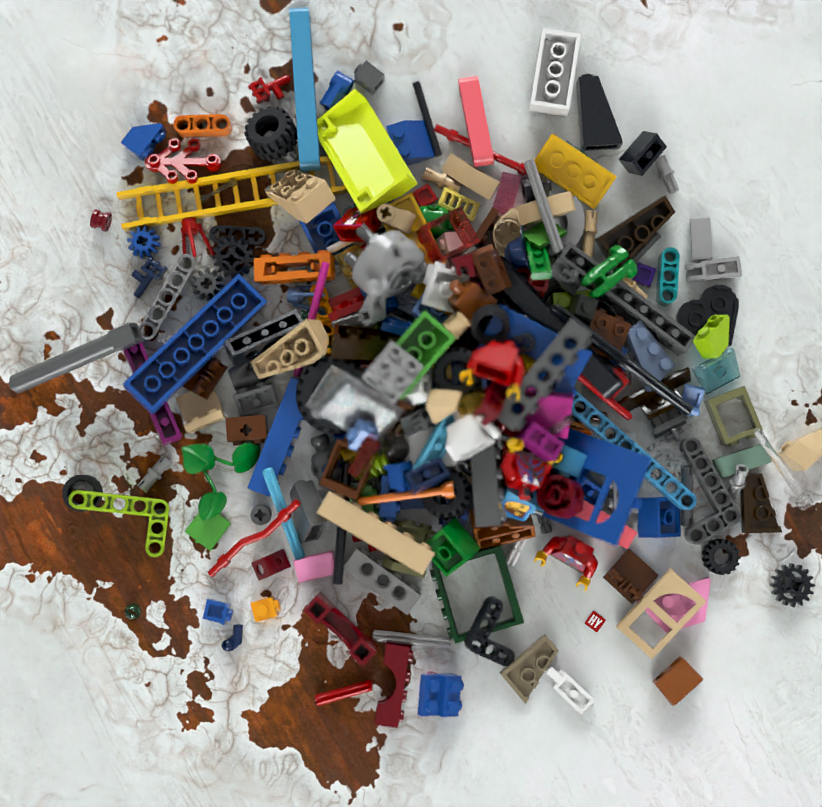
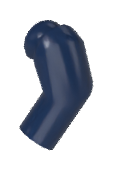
M233 625V635L222 642L221 646L224 651H233L242 644L243 625Z

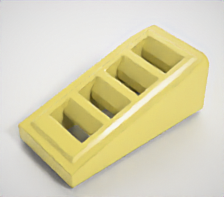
M444 187L437 205L445 207L453 215L461 214L464 216V219L473 222L480 203ZM449 196L451 197V199L449 201V204L447 205L445 204V201ZM457 199L458 203L456 205V208H453L452 205L454 203V200ZM462 202H464L466 204L464 206L463 211L461 212L459 211ZM469 205L473 206L470 215L466 214Z

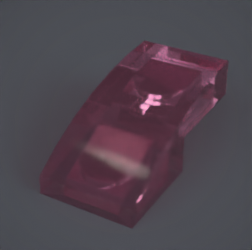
M503 171L493 207L499 210V213L505 214L510 208H513L522 176Z

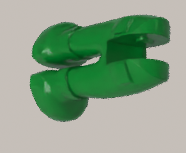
M612 246L609 249L610 257L595 266L581 281L583 287L592 282L596 285L589 293L591 298L605 294L623 278L631 279L637 275L636 263L629 259L620 268H617L606 277V274L611 269L615 268L618 263L624 261L629 256L628 252L621 246Z

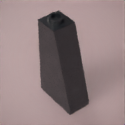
M584 74L578 78L576 83L581 151L620 149L623 140L599 76Z

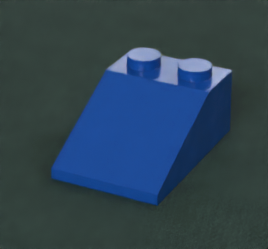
M334 202L330 203L308 223L299 220L315 254H317V251L326 250V247L340 241L333 227L341 219ZM353 243L332 253L335 256V266L345 262L344 257L349 252L354 253L356 256L359 255Z

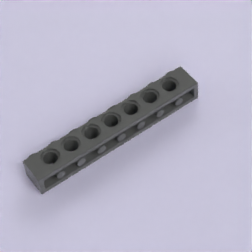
M571 242L563 247L564 250L553 261L555 263L557 258H562L572 269H576L579 272V276L582 279L599 264ZM622 280L605 294L599 296L633 323L641 320L653 337L677 356L686 353L693 343L692 340L696 337ZM593 282L586 286L589 290H593L596 287Z

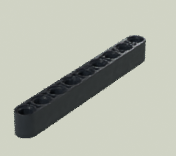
M500 255L512 283V287L504 290L506 294L532 321L559 334L566 324L549 312L552 306L504 256ZM588 346L586 349L590 350L592 354L581 373L605 398L610 399L624 386V383L594 350Z

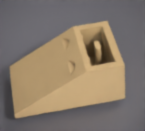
M296 169L288 171L285 177L279 182L272 184L271 188L266 192L270 198L288 213L304 223L311 221L336 199L325 180Z

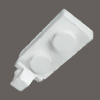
M550 665L545 671L552 678L549 682L552 687L581 715L595 702L562 669L557 672Z

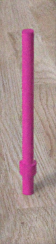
M322 261L308 319H316L330 266L328 262ZM303 367L294 369L293 376L300 377Z

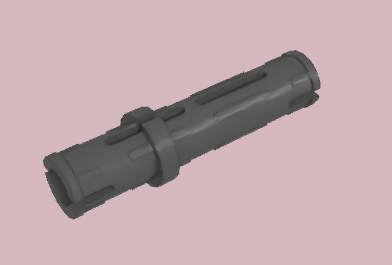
M681 466V483L693 493L694 466ZM684 495L681 502L684 506H687L690 500L688 496ZM694 508L681 510L682 526L694 525Z

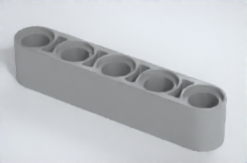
M184 254L179 257L140 324V332L144 326H150L153 329V334L150 337L142 335L144 340H150L156 335L193 271L195 259L191 255ZM182 259H190L192 266L189 269L183 268L181 266ZM179 275L182 278L181 285H173L171 277ZM170 292L172 294V301L169 303L163 302L161 299L162 293ZM154 309H160L163 316L161 319L155 320L152 318L151 312Z

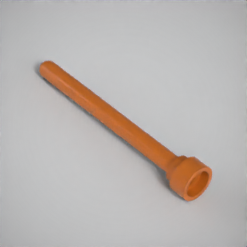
M453 481L444 482L441 487L428 488L414 496L411 491L360 497L357 503L359 505H368L437 495L454 498Z

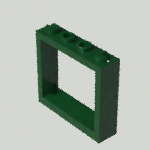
M501 545L480 550L470 559H477L493 553L496 557L513 618L497 622L492 632L524 623ZM433 564V570L429 571L432 581H437L439 589L435 590L438 601L442 600L445 607L441 611L444 620L448 619L450 627L447 628L450 640L454 639L455 644L465 641L469 631L458 634L440 569Z

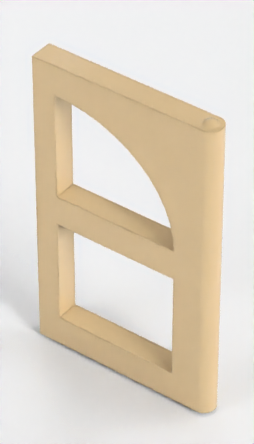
M670 568L616 627L647 656L653 659L707 601ZM674 593L689 597L696 603L676 622L654 600L662 595ZM647 607L671 628L654 648H651L630 628V625Z

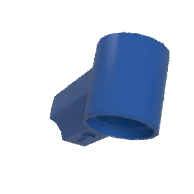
M336 71L331 78L329 88L320 101V105L330 110L345 95L349 94L355 80L340 71Z

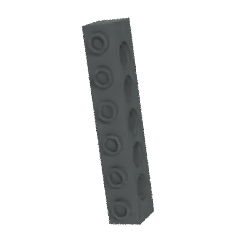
M571 318L522 379V384L518 388L520 399L516 401L517 393H511L510 400L507 397L501 413L496 419L512 432H515L516 429L520 431L527 422L525 418L528 414L533 415L539 408L538 402L541 398L544 397L546 399L552 392L551 386L554 382L557 381L559 383L565 376L564 370L568 365L573 366L578 360L579 356L577 354L581 349L586 350L592 342L590 339L591 332ZM573 340L576 343V347L569 350L565 348V342ZM560 356L563 359V363L555 366L551 363L552 358ZM547 372L550 375V379L542 382L538 379L539 374ZM527 389H536L537 395L534 398H528L525 395ZM516 404L524 406V411L521 414L513 413L512 409Z

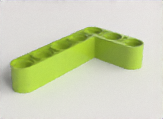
M76 490L70 495L69 503L76 509L149 516L145 550L151 557H158L163 553L169 514V505L163 499ZM75 494H82L84 496L83 504L76 505L73 502V496ZM96 496H102L105 499V504L102 507H96L93 504V499ZM122 498L125 501V506L122 509H116L113 505L115 499ZM138 500L145 503V509L142 511L134 509V503ZM161 502L165 505V511L158 514L154 511V506ZM156 522L163 525V529L159 533H154L151 530L152 525ZM153 542L160 544V550L156 553L149 551V545Z

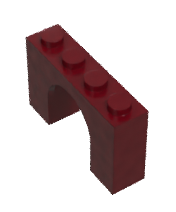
M321 591L303 609L316 624L320 622L328 627L346 645L348 654L360 666L363 667L377 652L378 646Z

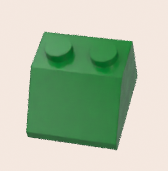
M453 518L425 542L432 547L431 551L435 553L431 560L446 577L469 561L481 549L456 518Z

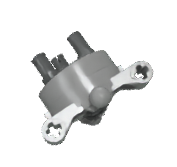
M363 224L362 228L359 227L356 230V234L367 243V247L359 258L354 253L349 252L344 257V261L353 269V281L367 294L359 311V318L364 325H370L385 319L386 298L402 294L412 283L421 284L428 264L424 262L423 252L400 231H389L382 235L379 233L374 234Z

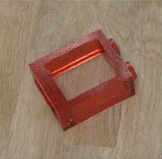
M461 206L423 225L416 231L419 242L423 244L427 251V256L433 264L435 261L443 263L480 242ZM450 220L463 246L442 255L429 230Z

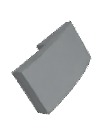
M710 218L690 219L692 260L712 259Z

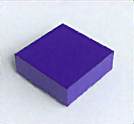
M638 262L636 265L637 275L631 280L636 281V284L649 288L656 268Z

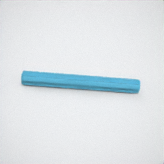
M270 467L263 470V476L277 513H279L283 508L286 509L287 505L274 470ZM290 518L287 522H283L282 526L295 560H300L305 557V553L300 544L292 518Z

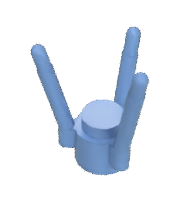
M312 285L289 287L287 302L293 303V307H300L310 311V306L300 302H304L305 297H313V292H305ZM318 309L320 315H326V312Z

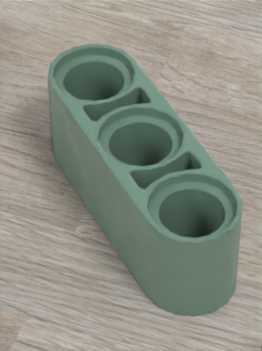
M767 442L712 459L720 478L733 475L736 466L739 464L752 469L773 462Z

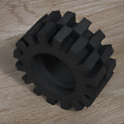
M717 538L709 541V544L704 546L705 550L702 551L703 557L701 558L705 563L703 565L710 572L719 575L731 574V571H735V567L739 566L738 560L741 559V556L738 553L740 551L732 541ZM718 549H724L728 554V560L724 564H717L714 560V553Z

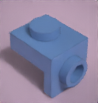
M684 384L681 397L694 407L689 415L686 414V416L700 415L699 408L705 392L703 387Z
M359 418L353 428L351 427L346 435L348 446L355 451L366 437L374 440L379 438L377 426L373 422Z

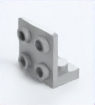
M391 341L361 378L394 404L422 370L423 365L395 342Z

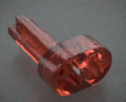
M369 437L364 439L361 443L362 448L349 467L348 473L354 477L359 476L372 453H377L380 448L381 442L378 439L374 440Z

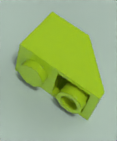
M728 314L711 316L692 340L703 359L719 358L728 347Z

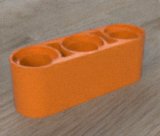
M224 114L180 115L173 122L179 136L184 138L225 137L231 134L233 129L229 118ZM221 122H226L227 126L225 128H218ZM183 123L188 124L185 130L179 129ZM201 123H208L205 129H199Z

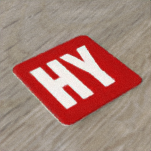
M593 611L585 624L595 632H598L606 620Z

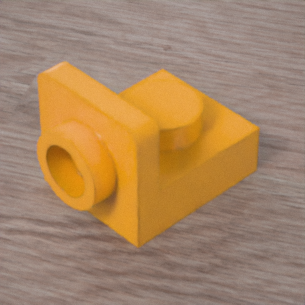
M274 596L250 603L255 622L278 617L279 611H281L279 600H275Z

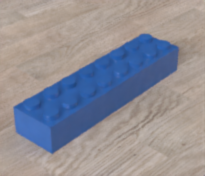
M238 274L123 383V387L153 415L225 346L224 341L240 332L266 306L267 301Z

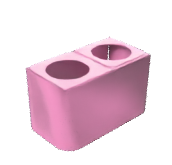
M333 550L306 556L300 560L294 559L293 564L299 583L333 575Z

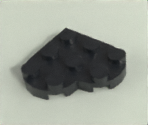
M714 285L705 289L699 300H691L684 303L678 309L676 322L696 336L711 316L728 314V347L732 346L739 310V299L736 298L735 293L730 287Z

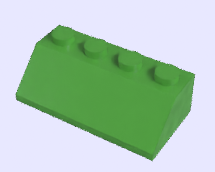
M425 310L396 342L398 346L423 365L422 370L399 398L401 400L456 338Z

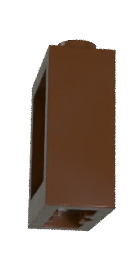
M344 437V439L336 440L319 485L358 500L362 496L378 454L374 453V449L367 445L359 446L355 451L369 457L357 488L333 479L332 475L343 448L350 449L348 440Z

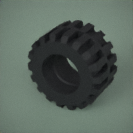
M269 106L266 109H259L258 113L255 112L252 114L253 117L248 119L244 134L258 157L260 156L263 160L267 158L268 161L273 159L279 160L280 157H286L288 152L294 150L293 146L297 145L296 140L298 139L297 128L284 109ZM268 131L274 132L272 135L264 137Z
M453 347L446 349L433 364V370H431L432 381L438 390L460 391L462 393L460 398L467 397L476 392L481 385L483 377L472 373L474 382L470 386L467 385V381L461 385H454L446 377V369L450 363L462 361L467 365L473 352L465 348Z
M450 467L447 469L450 473L449 478L430 488L440 487L444 482L453 481V484L457 487V495L454 501L450 504L442 505L437 502L436 496L420 498L428 512L444 520L457 518L456 516L458 515L462 516L463 512L470 508L468 505L473 500L471 498L473 490L471 489L470 482L461 472Z

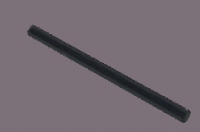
M554 304L550 308L549 312L564 324H567L571 318L591 332L590 339L592 340V345L682 413L687 415L691 413L694 407L562 306Z

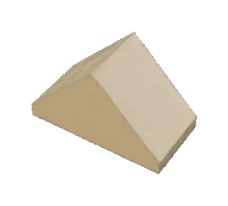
M431 389L426 408L434 424H438L457 409L462 394L460 391Z

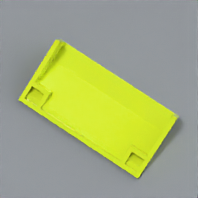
M356 89L317 119L319 141L361 213H365L403 196L418 184L367 98Z

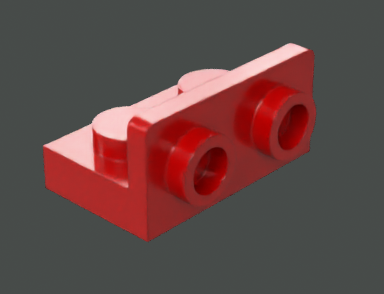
M359 287L328 300L332 309L328 314L330 322L362 308L365 298Z

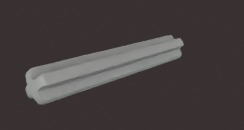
M374 630L372 636L373 641L444 649H449L451 646V640L448 637Z

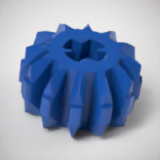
M144 226L143 230L140 227H136V234L133 231L130 232L133 238L127 239L131 243L128 249L133 251L135 257L139 255L141 259H144L146 255L150 258L152 256L151 252L158 254V250L155 247H161V243L157 242L160 236L155 235V229L149 230L148 226ZM144 239H146V240L148 241V242H145V243L147 244V245H145V246H143V245L141 244V243H143L142 240H144Z

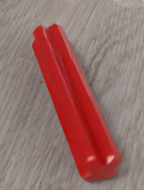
M366 680L316 694L315 702L317 706L370 692L373 690L371 680Z

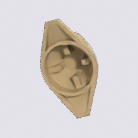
M510 208L500 217L493 228L492 234L495 248L498 250L499 255L504 257V251L508 243L521 236L520 217L518 209Z

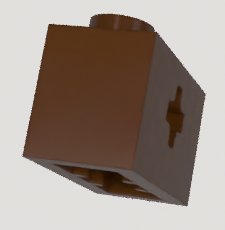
M497 249L489 250L472 258L488 296L512 287Z
M265 414L225 418L227 442H232L233 446L245 444L244 441H252L253 444L264 443V439L268 437L267 415ZM247 425L249 428L252 429V432H249L248 436L246 433H243V430L246 429Z

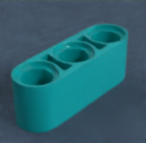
M673 247L666 248L658 258L656 301L661 306H668L677 299L680 254ZM666 253L673 256V262H668L665 259ZM664 273L671 274L672 281H666ZM663 292H668L671 295L670 301H666L663 298Z

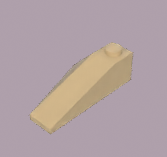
M306 319L250 363L258 379L311 365L327 353L329 337L320 320Z
M822 428L792 441L788 440L780 447L781 451L778 455L793 471H806L822 456Z

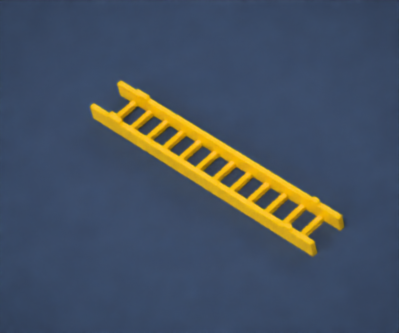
M328 156L320 157V166H328L331 183L330 190L333 195L349 193L345 185L336 187L330 158ZM299 161L198 178V181L194 184L184 180L178 181L175 184L150 185L116 192L119 200L136 198L137 202L135 205L139 221L122 223L121 227L124 231L136 230V227L142 229L144 226L153 227L177 223L189 217L200 219L279 205L272 198L260 200L256 177L270 175L271 184H274L276 182V173L288 172L293 169L299 170ZM309 171V174L314 176V171ZM251 178L255 201L241 203L237 180ZM232 181L235 204L221 206L218 183ZM213 184L216 207L202 209L199 187ZM193 188L197 211L183 213L180 190ZM174 191L178 214L164 216L161 193ZM155 194L159 217H145L142 196Z

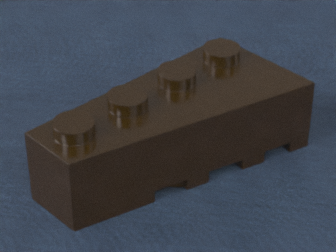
M666 196L658 198L595 238V242L606 259L610 257L609 249L614 245L621 246L628 252V258L618 263L613 268V271L620 268L627 260L632 259L637 251L675 213Z
M335 324L331 359L376 360L391 341L396 343L402 335L376 328Z

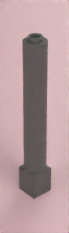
M126 323L108 331L106 335L13 374L9 378V387L16 393H22L117 351H124L144 342L137 323Z

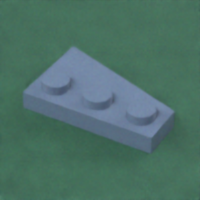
M641 320L636 321L630 327L626 340L632 356L636 357L639 366L661 381L676 365ZM644 385L646 392L652 390L647 385Z

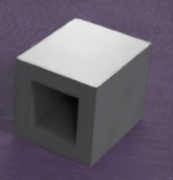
M367 60L363 64L360 63L354 70L355 82L372 95L385 81L384 74Z

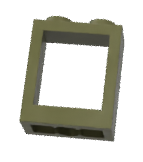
M745 386L704 401L721 445L728 444L731 447L740 443L739 439L744 437L747 440L758 436L757 432L763 430ZM740 396L753 428L728 437L716 405Z

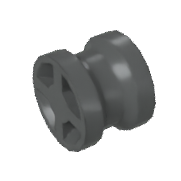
M258 505L252 509L250 517L255 524L264 525L271 520L272 513L269 507Z

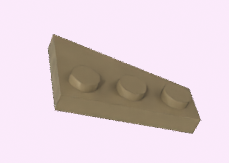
M544 634L499 673L526 704L529 695L537 687L539 679L544 671L548 669L559 650Z

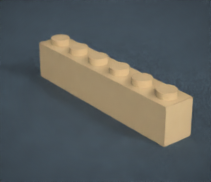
M335 491L333 493L328 492L317 511L318 515L418 574L423 575L435 554L431 551V546L424 542L418 544L413 541L415 537L407 532L401 534L396 531L398 527L388 521L384 524L379 521L380 517L371 511L367 514L361 510L362 506L358 503L345 501L344 495Z

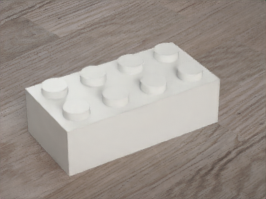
M542 28L528 111L567 117L581 34Z

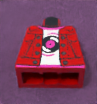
M354 207L339 219L333 227L340 241L365 242L356 234V230L359 227L362 228L363 224L375 234L381 226V222L377 217L376 210L378 208L361 213L358 207Z

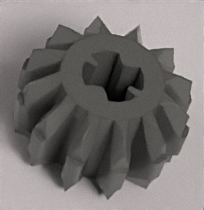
M206 268L205 274L201 270L198 271L199 278L193 276V279L197 282L191 283V287L196 288L193 291L194 295L199 294L200 300H203L206 296V301L209 302L211 296H216V293L221 291L219 287H224L225 283L220 282L223 276H217L215 269L210 274V269ZM208 281H210L212 284L209 286V289H207L204 286L208 283Z

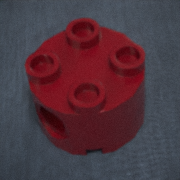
M552 475L547 477L541 488L537 490V501L540 508L546 513L558 518L568 519L583 510L584 493L578 482L562 475Z

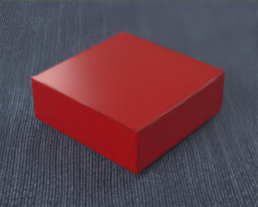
M428 183L412 192L419 207L432 205L438 201L437 196Z

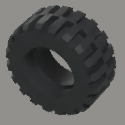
M331 357L319 359L314 364L309 365L300 376L296 387L297 406L305 421L321 432L336 434L347 432L351 427L353 428L359 418L364 420L370 410L373 395L371 385L361 378L365 371L353 361L331 359ZM340 377L350 384L353 390V401L350 407L343 413L328 414L317 405L315 399L316 389L324 379Z

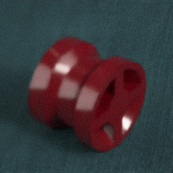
M95 209L91 215L90 227L94 229L98 227L102 231L107 232L112 222V214L109 212L102 213L101 210Z

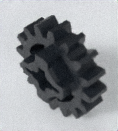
M233 235L231 240L227 236L224 238V242L220 240L217 243L218 246H215L213 249L216 253L212 255V258L217 260L213 265L220 267L218 269L219 273L224 271V277L231 274L233 279L237 274L243 277L244 273L248 274L250 272L249 268L254 266V263L251 261H254V258H256V256L251 255L254 248H248L250 242L244 244L243 237L238 241L236 236ZM229 246L228 251L222 252L225 247ZM245 263L242 268L238 269L239 264Z
M789 563L788 567L784 564L781 565L782 570L775 569L777 575L771 576L774 583H770L769 586L774 587L771 594L778 595L775 599L776 601L783 600V605L787 606L790 604L791 607H795L796 603L802 606V600L810 601L808 594H814L810 588L815 587V584L810 583V580L814 577L807 576L808 569L802 570V565L795 567L793 563ZM792 572L798 573L801 577H795ZM792 582H796V583L793 585V589H792V588H789V586L792 585ZM784 593H790V596L793 598H787Z

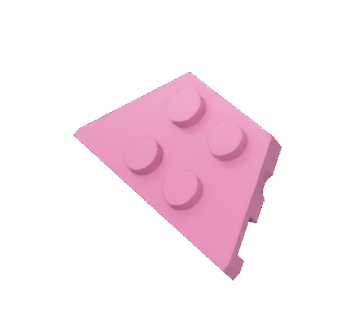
M710 577L688 583L707 602L681 629L705 621L711 582ZM674 593L662 595L654 600L676 622L696 603L689 597ZM648 607L646 608L645 612L668 633L671 628Z

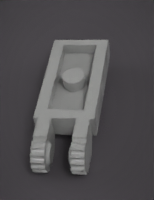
M740 256L705 260L699 263L684 265L685 270L691 271L700 268L701 275L686 277L687 282L700 280L703 282L742 276Z

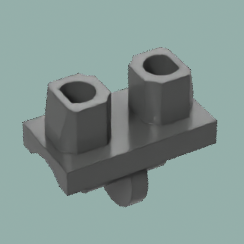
M557 258L555 263L551 265L552 279L570 296L576 294L583 279L579 276V272L576 269H572L562 258Z
M426 405L399 417L406 437L421 430L426 431L428 427L434 425Z
M675 407L666 413L670 421L664 423L660 415L650 420L654 439L664 435L666 441L673 438L675 442L680 441L679 435L684 432L681 426L687 423L688 417L686 414H681Z

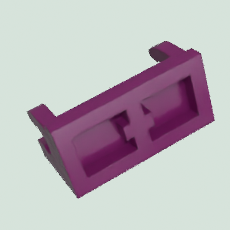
M535 422L526 423L523 427L525 430L521 434L515 435L514 439L523 440V446L543 461H555L564 446L563 442Z

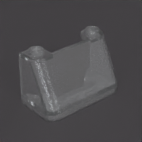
M333 365L330 366L306 405L307 408L312 410L310 412L312 416L319 420L323 417L346 432L351 427L353 428L359 418L373 422L377 426L379 438L374 440L366 437L361 443V446L367 445L373 447L406 412L358 379Z

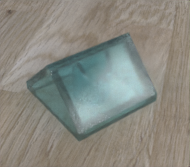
M732 347L725 350L719 358L708 359L691 368L699 384L705 389L704 393L706 395L741 377L735 351Z

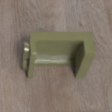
M406 518L403 521L396 520L394 524L398 527L396 531L401 534L404 532L411 534L415 537L413 541L418 544L425 543L430 539L431 535L436 533L431 530L432 526L423 523L417 526L415 525L416 521ZM386 554L384 556L382 566L394 571L425 578L426 570L423 575H420Z

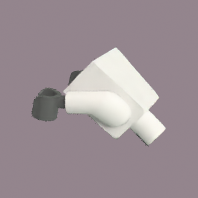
M458 408L452 412L455 422L447 427L448 434L446 436L445 448L453 461L457 462L456 469L461 471L463 469L461 464H464L465 468L468 469L470 465L468 458L495 443L494 439H498V446L500 448H505V444L501 440L506 439L508 441L510 436L505 433L501 434V431L491 422L483 426L480 423L483 419L482 416L466 415L463 408Z

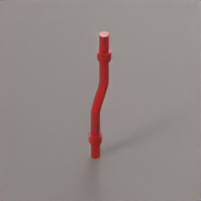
M436 124L433 131L447 137L449 141H456L470 148L468 138L458 134V131L452 128L449 130ZM493 151L495 161L516 170L522 176L527 175L524 163H517Z
M295 499L286 509L283 508L263 531L240 539L226 554H222L217 559V563L208 571V574L214 577L222 568H226L231 563V559L244 546L267 538L283 522H287L291 518V514L301 503Z

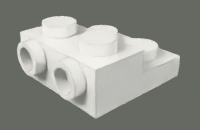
M435 261L434 265L428 264L423 281L426 287L421 304L455 313L448 303V299L453 294L449 289V284L455 279H458L461 283L466 280L469 281L470 276L463 274V269H460L462 277H459L455 267H452L451 270L447 269V264Z

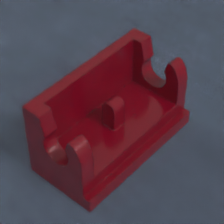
M476 254L451 258L459 277H462L460 269H463V274L468 272L470 277L479 276L472 259L476 257Z
M492 380L484 389L486 394L481 406L474 412V416H477L479 413L486 415L480 422L483 426H486L500 415L508 396L507 392L509 389L503 384Z

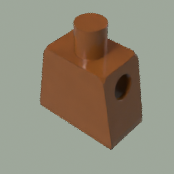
M455 279L449 284V289L453 292L452 296L448 299L449 305L455 313L460 312L470 323L473 314L480 307L494 305L497 302L493 296H488L485 290L468 280L461 283L458 279Z

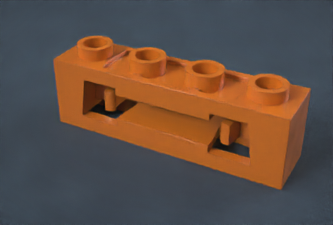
M319 250L317 254H310L309 252H298V255L281 253L277 257H272V255L268 254L260 255V258H254V282L259 285L317 281L322 261L330 263L326 281L335 280V256L327 250ZM275 266L282 268L311 266V270L314 272H309L308 270L279 272V268Z

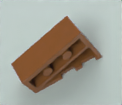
M474 509L468 510L474 539L481 547L480 550L536 537L531 514L524 522L506 517V521H503L504 526L476 527Z

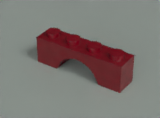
M386 642L383 664L394 673L396 687L389 697L378 701L374 725L398 728L399 723H403L405 711L401 710L402 702L406 703L407 691L404 690L405 682L409 683L410 671L407 670L408 662L412 663L413 651L410 650V645Z

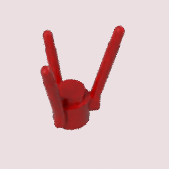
M195 217L183 219L181 221L182 228H180L183 255L186 254L187 236L189 237L193 257L197 256L193 236L198 234L197 231H199L211 255L215 254L203 231L202 224L197 223Z

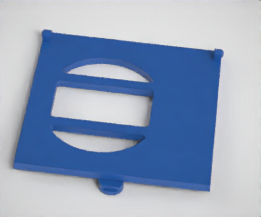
M499 304L510 318V332L507 338L524 332L532 333L536 338L535 347L524 354L538 360L558 334ZM493 316L484 334L496 335L501 332L503 322L498 316ZM524 337L523 342L518 344L517 340H513L518 350H520L518 348L520 345L525 344L529 347V344L532 342L531 339L527 340L526 337ZM568 340L564 346L571 350L576 347V343ZM479 343L477 349L482 348L486 345ZM581 349L577 354L579 356L578 360L573 366L568 365L564 370L566 374L559 383L556 381L554 392L574 394L575 397L577 390L574 385L592 354L590 350ZM555 356L552 358L551 363L559 366L563 363V359L560 356ZM546 372L539 374L538 379L540 381L543 380ZM466 377L463 383L460 380L458 385L464 384L469 377ZM516 404L512 409L513 413H521L522 406Z
M569 428L567 438L558 437L557 439L563 442L565 446L587 455L578 478L573 476L572 480L579 482L585 468L602 474L606 478L589 521L576 516L568 519L558 518L545 511L542 516L617 547L632 508L639 509L642 505V501L637 495L652 458ZM554 468L547 477L560 475L558 474L559 469ZM614 481L619 495L617 507L608 519L596 523L611 483Z

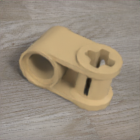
M389 204L379 206L377 217L380 222L403 233L410 234L417 215ZM389 209L391 216L383 219L381 212Z
M460 312L451 314L441 325L455 336L456 340L471 326V323Z

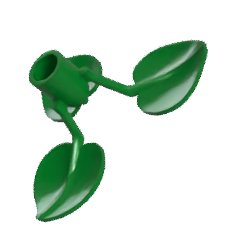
M245 443L238 446L232 454L233 462L216 457L213 448L206 444H193L181 447L184 469L189 474H196L202 471L212 488V493H205L199 501L198 513L203 521L218 515L225 508L227 502L226 495L223 492H217L207 471L214 468L215 461L234 466V470L237 473H244L250 470L259 458V444Z

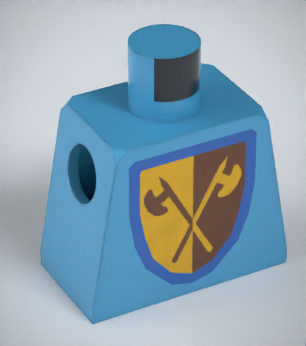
M507 485L504 486L505 500H502V508H505L507 518L524 522L531 513L539 517L543 515L544 510L537 503V490L531 492L530 500H519L517 489L510 488Z

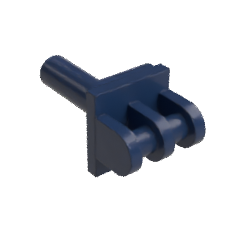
M152 256L146 261L144 266H141V269L147 273L146 276L137 270H134L131 274L133 278L140 282V285L133 294L139 299L153 278L162 280L168 269L166 266L162 267L159 261L155 262Z

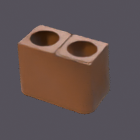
M679 656L652 682L668 702L675 706L699 685L703 678L683 657Z

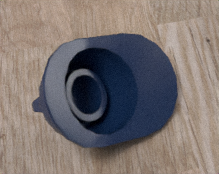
M521 225V236L509 242L504 251L505 258L516 269H529L523 225Z

